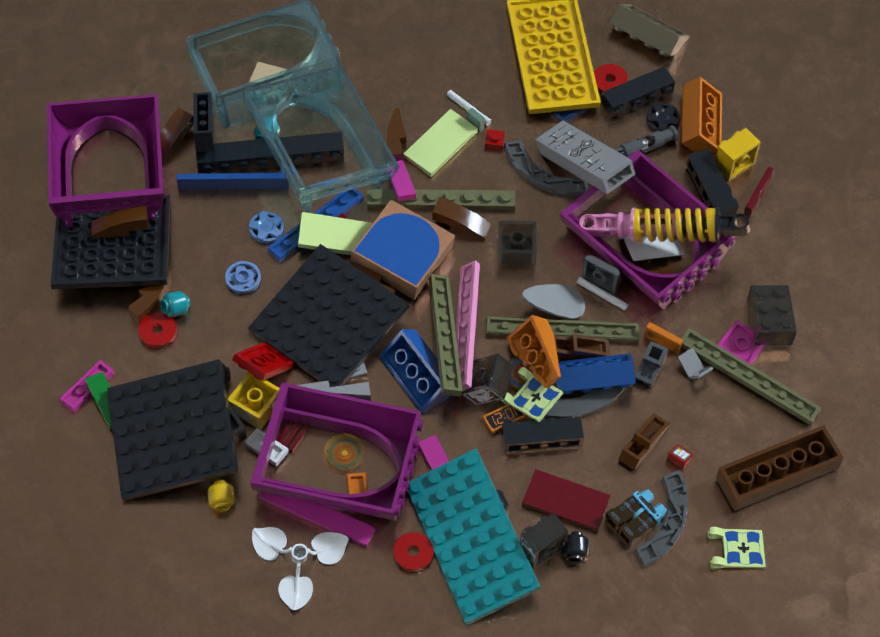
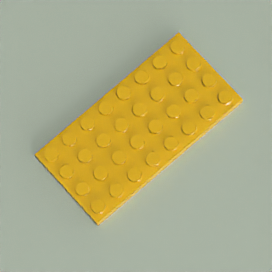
M507 0V10L529 114L600 107L601 101L578 1Z

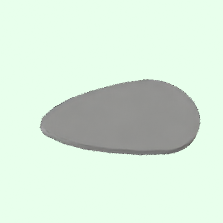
M536 285L522 292V298L530 305L557 317L577 319L585 310V301L580 292L568 285Z

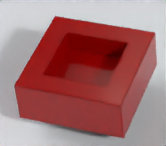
M487 129L485 148L503 150L505 131Z

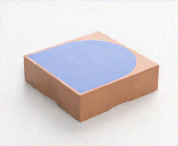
M390 200L354 247L350 260L383 276V281L392 288L415 300L427 284L432 272L440 266L453 248L455 235Z

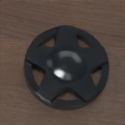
M656 103L648 110L646 121L648 126L654 131L666 130L668 125H673L677 129L680 123V114L673 105Z

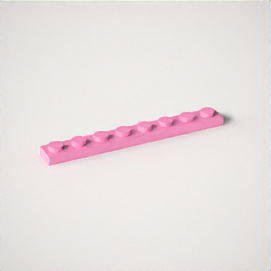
M476 260L460 267L456 340L463 391L471 388L480 271V264Z

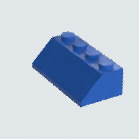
M402 329L379 357L421 413H425L447 400L451 395L441 394L437 357L416 330Z
M631 353L558 361L561 378L556 381L557 388L563 391V394H571L573 390L590 392L593 391L592 388L609 390L612 389V386L619 385L620 388H628L632 386L631 384H636L634 362Z

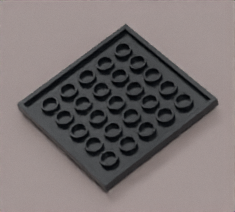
M164 195L161 208L155 213L153 219L148 220V230L130 231V236L92 238L91 236L92 221L118 210L72 214V227L66 226L65 221L56 217L51 289L167 285L170 195Z
M320 244L251 323L248 330L260 340L267 342L294 361L298 367L318 381H329V387L343 386L407 311L409 304Z
M220 359L107 388L122 500L126 501L238 472L223 367Z

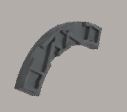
M522 140L504 142V149L510 163L523 178L534 186L553 194L568 197H580L589 189L588 183L581 178H560L537 166L526 152Z
M620 385L612 386V389L609 390L597 388L591 393L577 398L558 399L543 418L561 419L568 416L582 418L592 415L608 407L626 388H620Z
M680 470L661 478L667 495V514L662 527L648 542L634 550L643 569L666 555L675 545L683 531L688 513L687 487Z

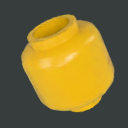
M224 480L215 481L208 488L210 507L218 512L228 511L235 503L233 486Z

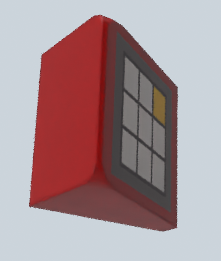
M677 444L668 453L667 460L684 470L694 454Z

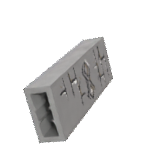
M561 121L535 139L541 155L606 194L635 175L631 159L565 121Z

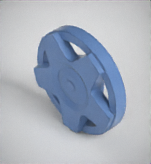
M259 212L249 223L250 235L260 243H273L281 238L284 232L282 218L272 212ZM253 230L258 231V235H255Z
M236 262L225 273L226 284L229 289L237 294L255 291L261 281L260 270L251 262ZM245 266L251 267L252 269L247 270ZM234 268H236L235 273H230Z

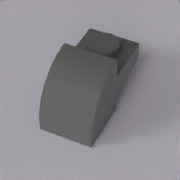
M650 341L635 379L652 387L664 365L669 349Z

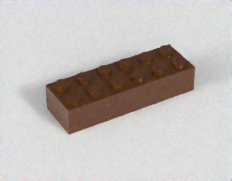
M825 425L719 467L716 479L732 508L736 511L839 469L844 457Z

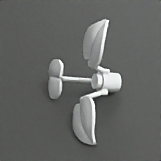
M275 527L254 528L252 530V543L256 553L261 558L267 561H274L278 558L279 552L281 554L291 553L292 561L297 564L296 577L291 575L284 577L278 587L280 598L294 611L305 606L313 593V584L310 578L300 577V566L307 560L308 554L317 555L318 560L322 564H336L343 557L349 540L347 536L340 533L324 532L316 535L311 542V546L315 551L307 549L304 544H296L293 548L290 547L289 549L282 550L287 544L286 535L282 530Z

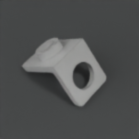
M693 348L677 357L689 380L698 379L713 369L712 366H703Z

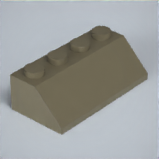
M619 4L610 24L614 25L615 30L629 33L630 38L636 41L639 39L644 41L645 46L651 49L654 47L659 49V53L666 57L676 55L689 38V35L631 4Z

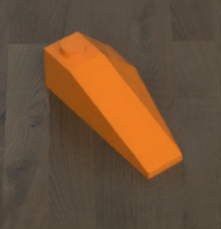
M531 315L506 338L512 353L519 357L523 362L522 364L528 367L533 372V376L548 389L561 378L555 338L547 319Z

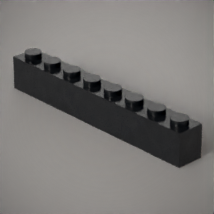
M342 132L214 143V151L196 152L198 174L344 160Z

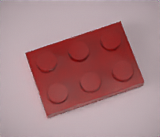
M267 342L237 352L232 358V361L237 363L240 368L249 371L256 379L262 381L292 369L295 364L294 361Z

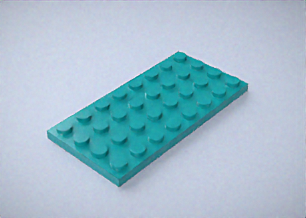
M476 448L410 481L408 493L425 532L432 542L436 557L467 625L542 589Z

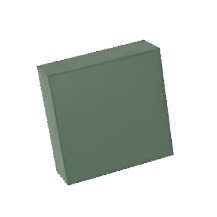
M473 108L468 110L467 121L476 126L478 132L484 130L485 118Z

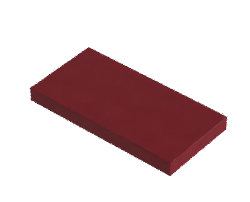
M535 469L522 501V506L598 532L611 495Z

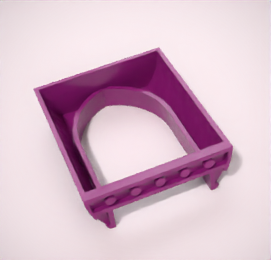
M158 94L47 103L48 204L54 215L65 221L66 226L72 227V214L121 210L146 205L148 220L153 219L155 213L161 208L164 198ZM110 129L129 136L139 145L144 154L145 189L72 196V161L78 148L88 138L100 131Z
M637 149L628 157L632 160L635 175L624 183L655 209L659 208L661 214H664L666 208L670 209V214H675V209L679 208L680 214H683V217L686 208L691 210V217H695V209L700 208L701 217H705V209L708 207ZM592 186L560 212L561 221L607 262L616 267L622 275L662 309L668 307L672 302L676 303L685 291L688 292L694 287L695 282L703 280L709 270H714L720 264L728 249L736 241L734 239L735 236H721L720 242L716 243L709 241L708 236L705 242H700L698 237L695 242H690L687 236L692 250L693 264L682 273L658 274L635 266L600 236H591L580 226L578 216L606 193Z
M282 382L250 482L251 488L258 492L396 521L397 516L399 517L400 511L404 507L405 492H408L409 477L413 473L414 458L416 459L418 454V432L422 431L424 420L420 419L421 411ZM290 420H294L296 424L298 422H303V425L308 423L314 428L348 434L368 440L380 447L390 457L397 470V474L385 485L359 494L334 493L264 478L281 421L289 422Z

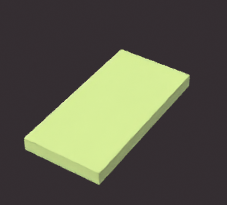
M450 109L403 154V157L432 177L478 132V128Z
M302 212L298 247L315 250L322 244L334 253L351 255L354 247L373 223Z

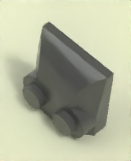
M586 256L584 258L582 278L615 295L622 281L619 270L597 257Z

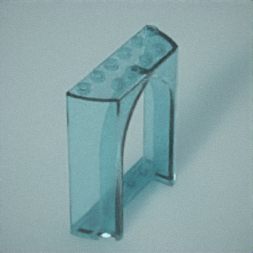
M299 0L189 36L186 39V49L206 91L212 92L213 106L224 129L345 88L344 81L347 80L344 70H342L339 50L337 46L333 45L332 36L329 32H326L325 22L323 19L320 20L319 11L316 6H313L311 0ZM277 25L299 28L316 38V43L309 55L292 68L222 92H218L198 48L259 28Z
M342 65L331 66L319 71L315 70L308 74H300L292 78L281 79L277 82L265 83L261 86L249 87L243 90V100L299 205L305 212L310 211L313 201L370 184L373 189H382L381 185L386 180L390 181L397 172L399 165ZM290 105L310 108L323 114L340 129L363 170L305 186L279 138L276 126L278 116Z

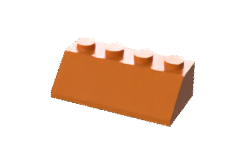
M698 77L683 84L681 140L682 144L694 152L709 149L711 153H717L718 145L722 142V93L702 77Z

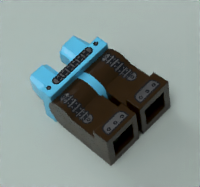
M649 489L641 493L636 491L614 509L611 508L606 512L605 521L616 533L619 532L618 536L629 548L633 547L654 528L659 526L661 519L667 512L662 503L657 504L654 508L649 504L654 500V495Z

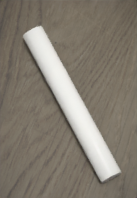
M452 90L447 92V96L466 111L473 108L485 118V125L488 126L491 123V119Z
M579 277L577 280V284L620 309L627 310L629 304L582 277Z

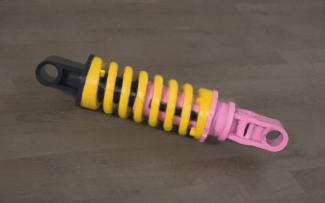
M719 207L706 208L705 217H701L700 208L695 209V217H691V210L689 208L685 209L684 217L683 214H680L679 208L675 209V214H670L669 208L665 209L664 214H660L659 208L654 210V214H650L649 208L644 210V214H642V209L632 208L630 214H624L623 212L618 214H585L579 221L580 226L591 236H618L619 239L630 237L632 243L644 242L646 238L650 242H654L656 238L660 242H665L667 237L670 242H675L677 237L680 242H685L687 236L690 242H695L697 237L700 242H705L709 236V241L719 243L721 236L743 237L750 232V222L747 215L741 213L721 214ZM593 223L592 227H585L586 224ZM739 223L746 224L744 227H737Z

